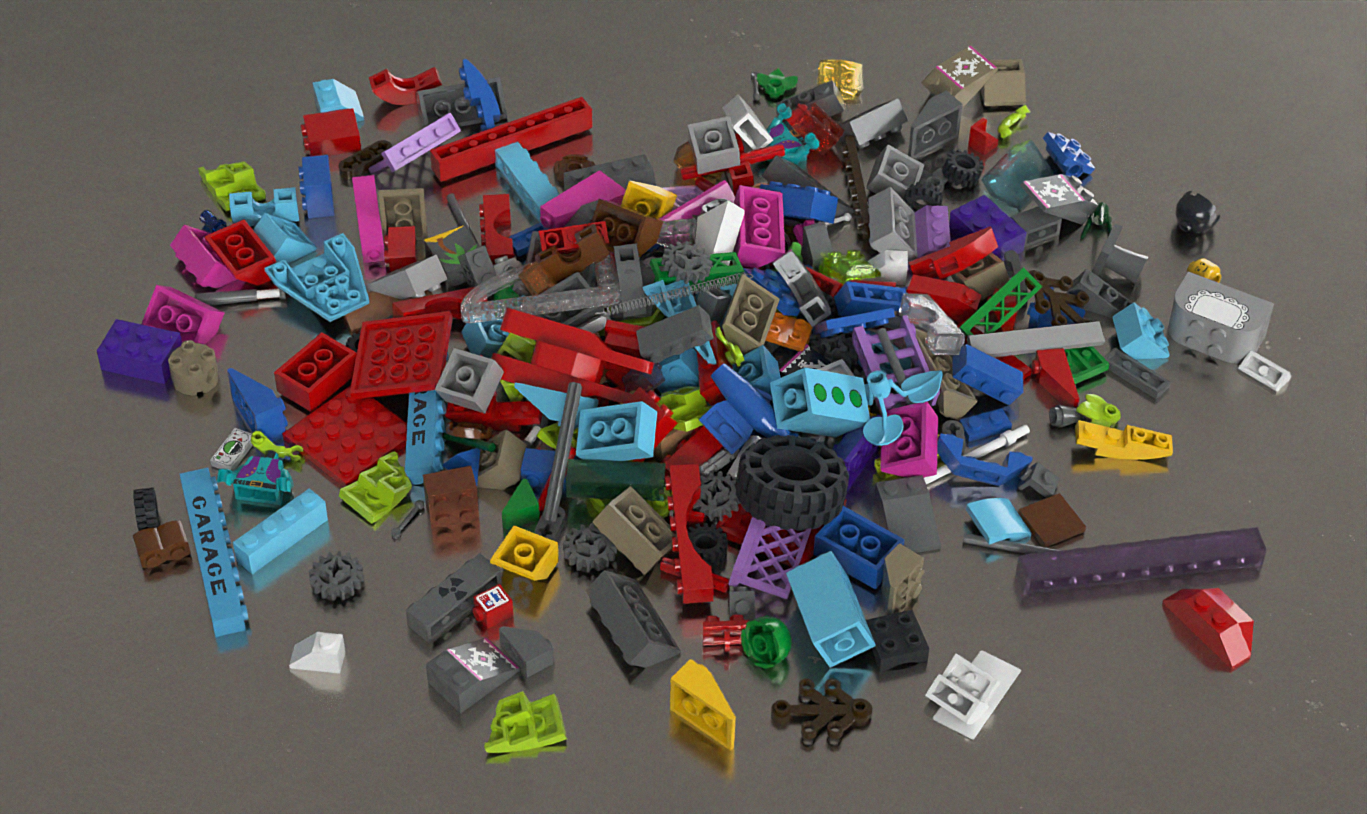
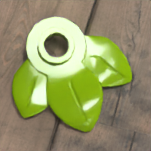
M720 326L717 327L715 334L728 350L725 353L730 365L735 364L736 367L741 366L740 363L744 362L745 359L737 345L733 346L731 342H727Z
M1086 394V401L1082 402L1076 409L1078 413L1092 419L1090 423L1106 427L1116 424L1121 418V413L1116 406L1106 403L1103 398L1095 394Z

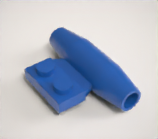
M725 363L712 373L710 377L726 401L716 403L699 421L731 455L749 440L753 429L766 439L775 435L787 436L790 434L789 430L777 429L774 408L745 378Z

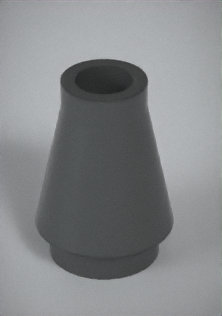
M1059 404L1051 407L1049 411L1051 425L1058 428L1077 423L1078 420L1085 421L1086 416L1078 413L1076 407Z

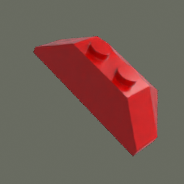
M1220 588L1181 589L1163 600L1162 603L1231 670L1250 659L1254 620Z

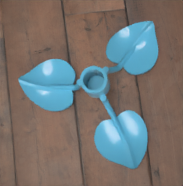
M878 370L870 373L867 377L868 384H864L867 404L872 405L873 400L877 397L882 417H874L865 424L863 428L865 439L876 446L888 445L898 439L903 431V421L899 415L887 416L883 399L889 396L892 387L901 396H908L909 400L913 403L927 402L933 399L940 389L943 376L942 371H929L913 375L901 384V389L893 383L892 379L888 380L883 371Z

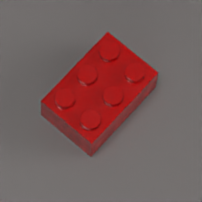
M321 332L274 372L277 392L312 412L353 377L357 353Z

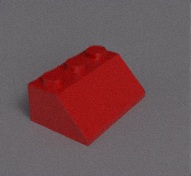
M245 220L204 236L206 242L235 279L258 286L271 281L264 268L275 264L276 259Z

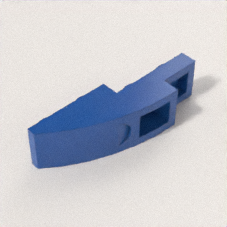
M464 59L462 60V67L459 68L460 80H464L466 86L463 87L465 100L469 99L470 106H476L477 117L482 119L483 125H480V129L483 132L495 127L494 123L499 122L501 113L488 82L472 63Z

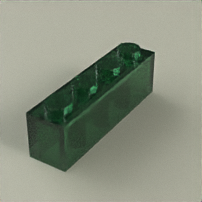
M568 459L566 497L615 499L631 486L645 501H664L666 463Z

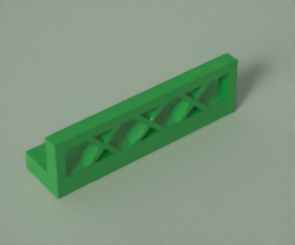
M736 252L710 254L713 267H711L709 276L705 277L703 282L718 280V278L722 279V277L726 278V276L744 272ZM662 258L650 260L649 264L655 275L653 283L663 280L666 286L677 282L675 276L668 277L669 271H660L659 266H664L661 264ZM731 260L733 265L728 266L722 263V261ZM689 281L690 286L695 285L692 281Z
M1023 267L956 331L966 334L968 338V336L973 335L970 330L974 326H984V334L994 333L1035 295L1042 286ZM1024 279L1034 287L1030 293L1020 292V283ZM1006 296H1016V306L1014 308L1004 307V298ZM990 311H1000V321L998 323L988 322V313ZM1004 311H1008L1009 313L1004 316ZM988 326H993V328L988 332Z

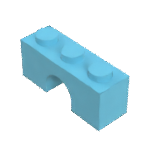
M296 188L273 189L274 198L268 203L254 201L251 192L229 194L232 223L245 220L249 226H256L264 213L290 222L299 221Z

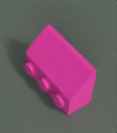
M183 225L170 244V247L175 251V256L184 262L185 268L197 278L196 282L206 288L210 286L218 289L238 280L234 278L206 242L204 236L211 233Z
M156 285L141 324L179 332L182 343L191 340L205 345L217 334L224 312L172 287Z
M928 402L915 403L886 410L887 416L899 415L901 417L903 431L894 442L881 446V471L905 478L923 475V478L937 475L938 416Z

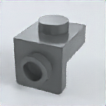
M1036 462L1031 467L1027 466L1022 470L1019 475L1020 482L1017 488L1022 491L1027 486H1031L1045 498H1049L1054 495L1060 478L1042 464Z
M734 587L733 591L728 593L730 617L742 614L744 620L751 621L755 619V592L749 591L748 587Z

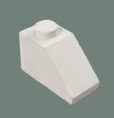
M884 250L861 266V281L896 282V285L906 286L908 251Z
M316 632L295 644L289 668L340 673L345 657L343 634Z

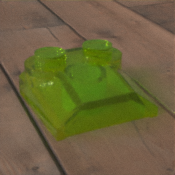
M847 250V254H841V252L837 251L828 252V255L824 256L823 261L819 264V273L842 281L881 277V272L864 260L865 255L860 254V250Z

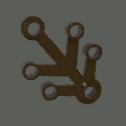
M1038 270L1029 271L1042 286L1034 295L1036 301L1035 310L1040 314H1045L1051 309L1052 326L1067 325V319L1061 315L1060 310L1075 324L1093 322L1090 319H1083L1067 304L1071 303L1084 307L1090 300L1087 293L1080 291L1077 295L1055 292L1050 288L1055 287L1060 288L1062 291H1068L1073 286V281L1070 277L1063 276L1061 279L1048 278ZM1025 279L1026 287L1032 291L1034 287ZM1044 294L1049 298V301L1044 299Z
M806 678L799 682V693L802 696H807L817 705H790L785 700H778L771 707V718L776 723L784 724L789 722L792 716H818L813 721L804 722L801 726L802 737L813 739L817 732L832 718L844 716L839 722H830L827 727V735L832 739H839L842 737L843 732L854 722L858 724L865 723L872 716L873 707L865 699L852 698L840 689V682L837 679L831 678L825 682L824 691L828 696H834L844 704L835 705L814 688V682L811 679ZM834 728H835V729H838L839 731L834 732V731H832L831 729H834ZM805 729H812L813 731L807 732Z

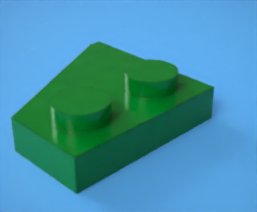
M1093 346L1064 349L1075 384L1103 373L1109 368V363Z

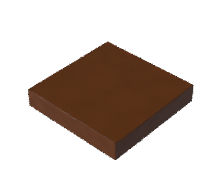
M1060 493L1020 508L1018 514L1042 547L1051 546L1084 533L1086 530L1085 524Z

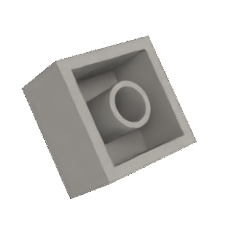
M730 116L687 125L689 143L698 174L740 165L739 147Z
M454 348L435 391L444 401L486 413L504 371L493 359Z

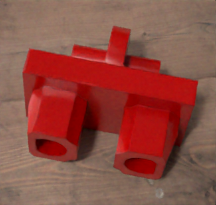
M742 614L732 615L730 621H720V618L716 615L707 616L706 621L703 622V646L724 645V652H730V645L742 644L741 632L746 628L745 624L749 620H744Z

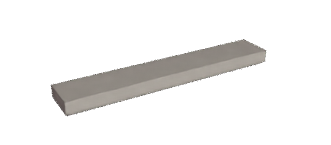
M1098 321L970 335L967 338L968 345L992 357L1036 353L1037 350L1100 346L1105 343L1100 322Z

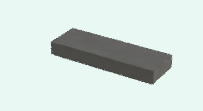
M1113 348L1104 356L1105 360L1109 363L1108 370L1155 399L1159 398L1170 388L1171 381L1117 348Z

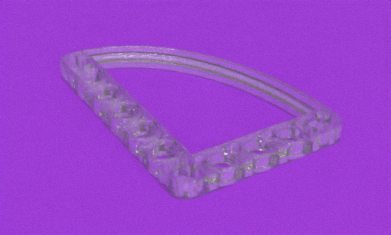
M609 251L610 254L603 261L592 263L598 287L482 302L497 291L513 285V282L516 280L519 282L520 280L523 281L542 275L536 261L500 273L479 284L464 297L460 308L462 321L465 323L500 320L504 317L506 307L531 315L617 304L621 301V291L613 254ZM573 252V253H568V254H563V255L569 256V255L574 254L575 252Z

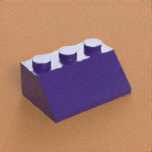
M876 415V416L870 417V419H872V418H874V417H882V416ZM864 426L843 434L842 441L839 444H835L832 448L838 457L842 458L849 473L846 493L879 450V446L865 439L863 434Z

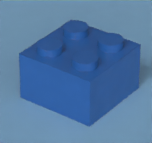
M328 155L302 157V166H298L299 178L304 181H299L300 192L302 196L305 195V197H302L303 210H307L308 219L335 216Z

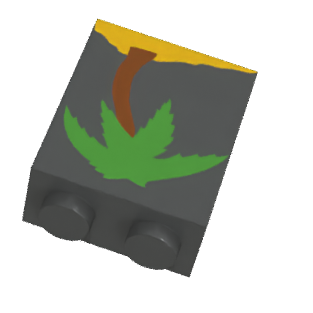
M465 226L424 240L425 256L428 258L437 254L448 278L446 280L447 288L467 282L458 256L480 247Z

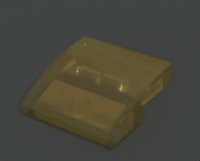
M820 60L818 63V86L833 80L839 91L841 90L859 97L863 91L862 65L845 60Z

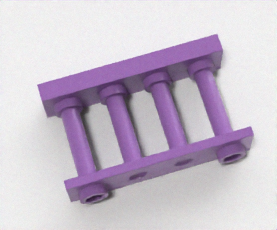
M907 315L902 316L900 328L886 332L890 340L904 338L907 348L896 350L895 353L898 360L907 357L912 358L915 368L903 370L906 378H909L916 374L929 372V368L916 339L914 324L910 323ZM863 326L855 327L851 340L867 378L870 373L880 370V364L889 362L886 353L878 355L872 350V344L880 343L878 334L869 335L866 334ZM894 373L886 374L888 380L892 379L893 382H897ZM940 389L937 395L929 400L931 406L936 405ZM890 393L888 397L883 399L886 410L893 409L897 403L905 402V398L899 393L894 395ZM875 397L876 404L882 416L879 400L877 397Z

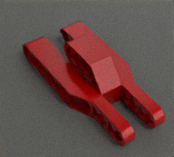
M507 307L500 330L537 341L531 362H523L493 353L491 357L504 371L501 380L567 393L569 383L575 382L580 383L582 386V397H603L623 404L633 394L600 384L606 362L652 375L655 363L613 351L596 334L590 331Z

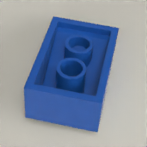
M232 368L227 369L232 401L251 433L261 431L271 442L283 439L282 433L286 431L285 427L288 426V422L283 414L285 405L282 398H277L272 389Z

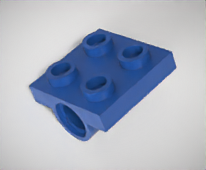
M1050 132L1045 134L1043 139L1047 143L1046 151L1064 175L1069 177L1073 175L1078 178L1083 172L1090 175L1094 171L1095 167L1090 162L1091 158L1080 149L1081 145L1076 140L1066 139L1059 133L1057 135Z

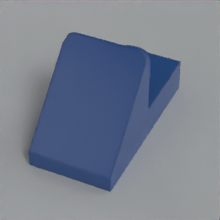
M475 448L459 453L443 463L442 466L447 470L471 466L477 486L480 450Z

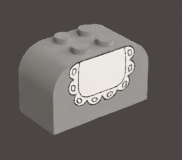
M1188 271L1175 293L1168 324V333L1174 341L1181 345L1228 363L1240 364L1250 351L1257 352L1264 340L1274 303Z

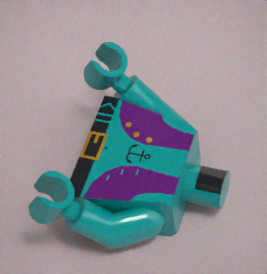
M780 103L777 107L778 117H774L766 129L773 139L766 147L783 144L785 155L782 158L797 165L807 160V155L810 153L809 150L817 149L820 143L814 133H808L805 139H803L787 121L783 122V119H788L792 116V110L789 107L786 109V105Z
M272 450L266 451L263 457H249L245 464H242L234 471L219 469L217 475L218 483L226 482L228 486L233 484L235 497L238 500L281 505L283 491L291 492V489L294 487L289 471L284 469L283 461L279 460L278 454Z

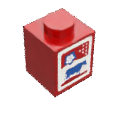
M500 584L473 597V615L478 622L482 621L487 629L514 616L513 600Z

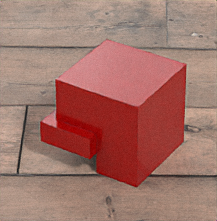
M607 319L605 324V343L615 352L646 360L640 355L636 332L644 328V326ZM606 362L605 369L638 376L642 374L640 371Z

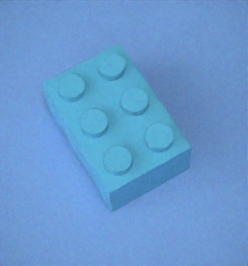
M642 401L580 410L576 456L591 465L653 457L657 411Z

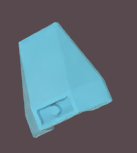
M343 233L324 241V254L293 268L285 260L264 268L266 274L278 288L329 322L370 304L355 248Z

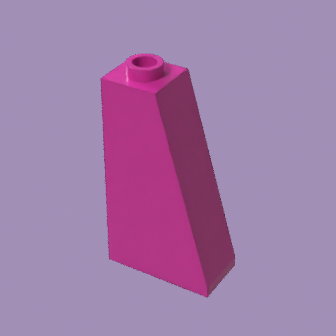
M599 170L541 205L540 221L544 227L549 229L564 227L582 205L598 199L621 204L626 189Z
M374 175L353 177L352 182L363 263L385 261Z

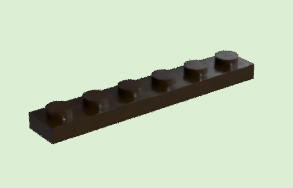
M845 136V145H842V157L846 158L844 161L845 172L850 173L847 175L848 186L852 187L850 189L851 201L856 202L853 204L854 215L859 217L856 219L857 230L862 231L863 239H870V229L868 226L870 223L869 205L854 136Z

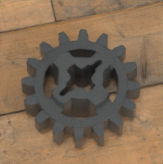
M678 241L676 246L670 244L668 249L664 250L661 264L664 265L663 271H669L668 277L675 276L677 282L684 280L685 284H688L689 281L697 284L698 279L703 282L705 277H708L712 266L710 254H704V248L697 249L698 244L691 246L686 241L685 245H682Z
M843 333L840 336L836 334L824 338L817 335L816 340L811 341L810 347L833 363L843 359L850 370L852 365L856 366L858 355L852 343V337L846 339Z
M719 471L717 476H714L712 472H709L708 478L703 475L700 476L701 498L694 505V511L704 513L705 517L709 516L710 521H713L715 517L723 521V515L732 517V510L738 512V504L741 503L736 496V479L732 480L731 474L723 477L722 472Z
M593 523L590 524L589 528H586L583 524L580 525V530L572 528V535L566 534V541L563 542L564 558L569 559L570 566L577 564V570L586 567V571L590 572L591 568L594 567L596 571H600V565L608 567V560L614 561V554H617L616 546L598 528H594Z
M338 551L337 555L334 556L331 552H328L327 558L320 555L319 563L313 562V569L309 570L310 586L314 587L315 594L321 592L323 599L330 595L333 601L336 599V596H340L343 600L346 593L353 596L354 588L360 589V582L364 581L362 564H359L357 557L351 559V553L349 552L345 556H342L341 551Z

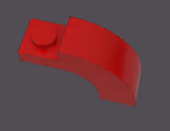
M435 67L412 78L395 77L388 69L369 77L374 94L380 99L396 105L416 104L415 94L418 91L433 89L442 85L439 73Z

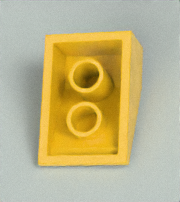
M690 659L670 678V710L731 751L734 748L735 715L711 672L704 665L697 664Z

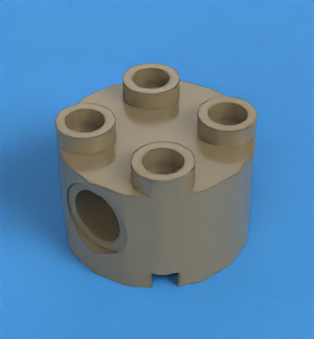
M191 340L184 341L180 347L172 352L168 359L174 387L182 394L195 396L197 392L203 391V394L207 393L219 381L215 351L204 344L195 343Z

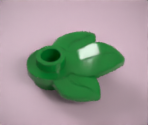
M776 69L769 75L758 73L757 82L765 88L767 94L777 97L783 95L785 90L796 87L798 77L789 76L785 78L780 69Z

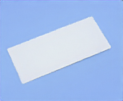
M983 650L979 652L972 664L1000 681V684L987 703L990 705L988 709L972 724H967L943 707H940L933 717V720L972 740L975 739L1021 672V669Z

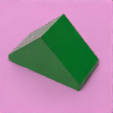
M522 479L502 511V526L504 529L540 520L539 503L527 479Z

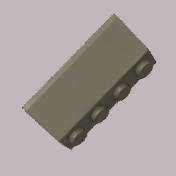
M916 329V339L929 371L941 370L943 373L940 395L937 398L938 410L946 418L951 417L960 420L977 403V400L967 384L953 378L952 357L942 340Z

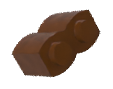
M170 521L157 528L144 529L132 535L142 568L157 567L166 560H179L191 553L181 521Z

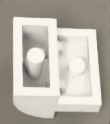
M955 654L942 675L938 674L925 696L967 724H972L990 706L987 703L1000 684V681L960 655Z

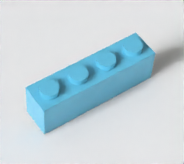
M310 488L233 542L236 561L253 575L328 521L325 501Z

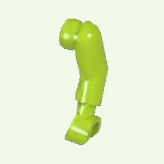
M1026 105L1015 110L1016 113L1010 114L1001 121L997 131L1003 139L1012 134V131L1009 129L1010 126L1019 119L1025 118V113H1031Z
M261 431L252 433V445L263 454L268 450H272L278 454V458L290 456L293 461L301 459L300 456L293 455V452H303L302 446L295 445L291 448L277 446Z

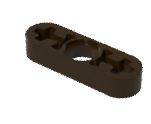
M380 140L345 158L338 165L339 175L343 179H352L367 172L369 167L384 159L381 153L391 148L392 144L389 141ZM363 158L371 159L369 161H361Z

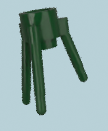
M1103 202L1097 203V208L1087 219L1080 236L1081 239L1085 238L1092 222L1097 225H1104L1106 223L1110 234L1113 227L1112 217L1109 216L1110 209L1107 204Z

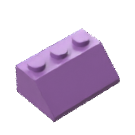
M924 206L915 212L918 258L949 247L948 207Z

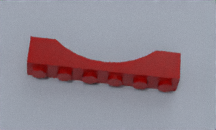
M699 464L669 466V476H665L666 491H671V496H667L668 511H673V516L669 517L670 531H675L676 536L672 537V550L678 553V558H674L675 573H680V579H676L677 594H682L683 604L713 602L714 587L711 566L695 551L686 528L688 517L694 505L701 498Z

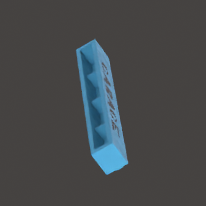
M435 390L409 393L405 472L412 485L424 483L423 475L441 472L444 468L442 466L441 451H444L442 433L445 432L443 414H446V405L442 397Z
M209 468L180 473L215 637L246 631L244 620L249 618L246 604L240 605V601L244 600L242 587L235 584L240 579L237 567L231 566V563H235L233 549H227V545L231 544L228 530L223 531L222 528L227 526L224 512L218 511V509L222 508L220 494H214V491L218 490L216 477L210 476Z

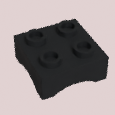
M913 610L866 620L876 644L871 649L879 672L889 670L903 663L928 661L929 646Z

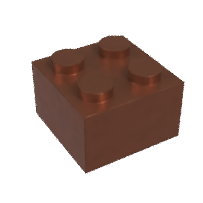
M471 466L423 475L426 509L431 528L479 519L477 486Z

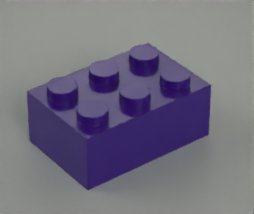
M986 195L950 212L949 231L957 239L991 226L998 244V248L992 252L994 255L1005 261V252L1013 250L1019 254L1024 251L1026 231Z
M116 319L97 349L100 368L103 371L166 384L171 375L168 359L172 352L181 346V335L179 332Z

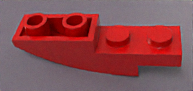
M990 226L949 242V247L910 261L909 265L913 275L929 278L938 277L941 280L980 261L998 248V244Z
M493 396L486 413L448 402L445 415L446 418L458 423L471 422L483 424V426H486L485 429L490 426L493 430L504 431L506 429L508 431H520L521 425L541 424L543 413L530 401L497 402L495 396Z

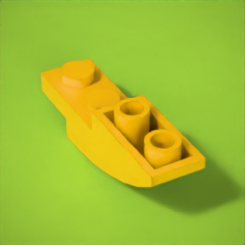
M1078 420L1075 426L1076 444L1095 448V455L1140 460L1168 457L1173 454L1172 435L1131 425H1127L1123 431Z

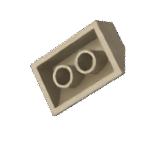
M744 274L739 278L722 324L725 339L727 342H731L733 346L737 345L742 355L764 345L780 300Z
M631 486L611 501L593 520L598 530L644 575L672 550V537H676L675 531H670V525Z

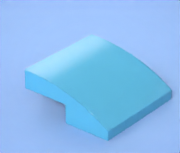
M990 498L967 504L966 511L989 545L1004 539L1016 542L1028 538L1032 534L1009 499Z

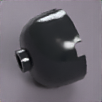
M1188 191L1180 198L1176 206L1175 215L1179 222V227L1184 232L1202 234L1211 230L1220 220V214L1216 217L1214 213L1217 210L1216 207L1201 194L1197 193L1194 196L1190 195L1192 191Z

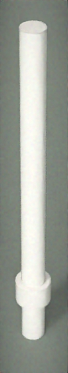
M1023 425L1013 431L1008 430L1000 434L999 438L963 456H972L978 459L1002 446L1007 447L1015 443L1016 439L1030 432L1029 427ZM946 464L937 468V475L924 478L926 485L951 472Z

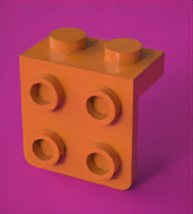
M775 312L765 341L796 351H803L805 345L809 344L813 327L803 319H796L783 315L780 312Z

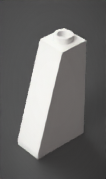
M736 95L722 108L726 116H730L733 129L753 150L765 148L773 141L755 113L739 95Z
M726 201L699 216L695 244H698L697 249L704 248V254L733 252L744 216V210L730 201ZM730 260L722 261V263L729 266Z

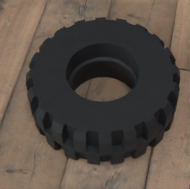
M775 435L767 439L762 438L756 444L752 443L741 455L735 484L736 496L746 512L749 511L752 517L757 520L760 519L769 526L774 525L780 527V529H796L797 531L808 528L816 529L823 524L830 523L842 511L849 473L842 458L838 457L833 449L827 448L825 444L812 441L806 437H795V435Z

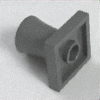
M1115 223L1091 272L1099 277L1103 268L1106 267L1136 284L1149 256L1137 254L1115 245L1123 228Z

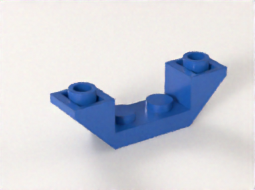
M940 433L938 437L937 453L953 475L995 486H1001L1019 476L1025 467H1029L1033 457L1027 456L1022 452L1009 451L1002 466H1000L998 463L980 461L972 456H961L964 441L962 438H958L953 434Z

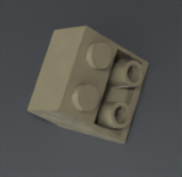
M1022 59L990 60L999 69L981 88L984 106L1025 105V71Z
M900 543L884 560L881 591L886 615L903 612L908 601L912 597L916 598L922 590L921 578L924 574V558Z

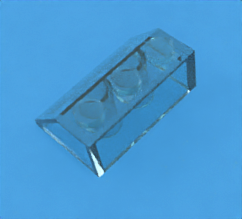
M1032 139L1014 145L986 173L981 181L993 198L1014 208L1021 209L1031 197L1020 184L1024 181L1049 177L1054 173Z

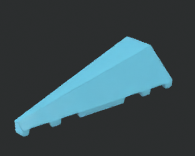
M661 280L642 288L647 296H652L653 294L656 295L657 293L660 294L661 292L664 293L665 291L668 292L669 290L690 285L689 282L685 284L684 280H680L665 286L664 281ZM680 289L682 298L678 294V299H676L675 291H672L674 300L671 299V292H668L670 301L667 299V293H664L666 302L663 300V294H660L662 303L659 301V295H656L658 304L655 302V296H652V298L654 299V304L669 318L697 306L691 292L689 296L686 293V297H684L682 289ZM709 341L704 345L694 347L709 364H717Z

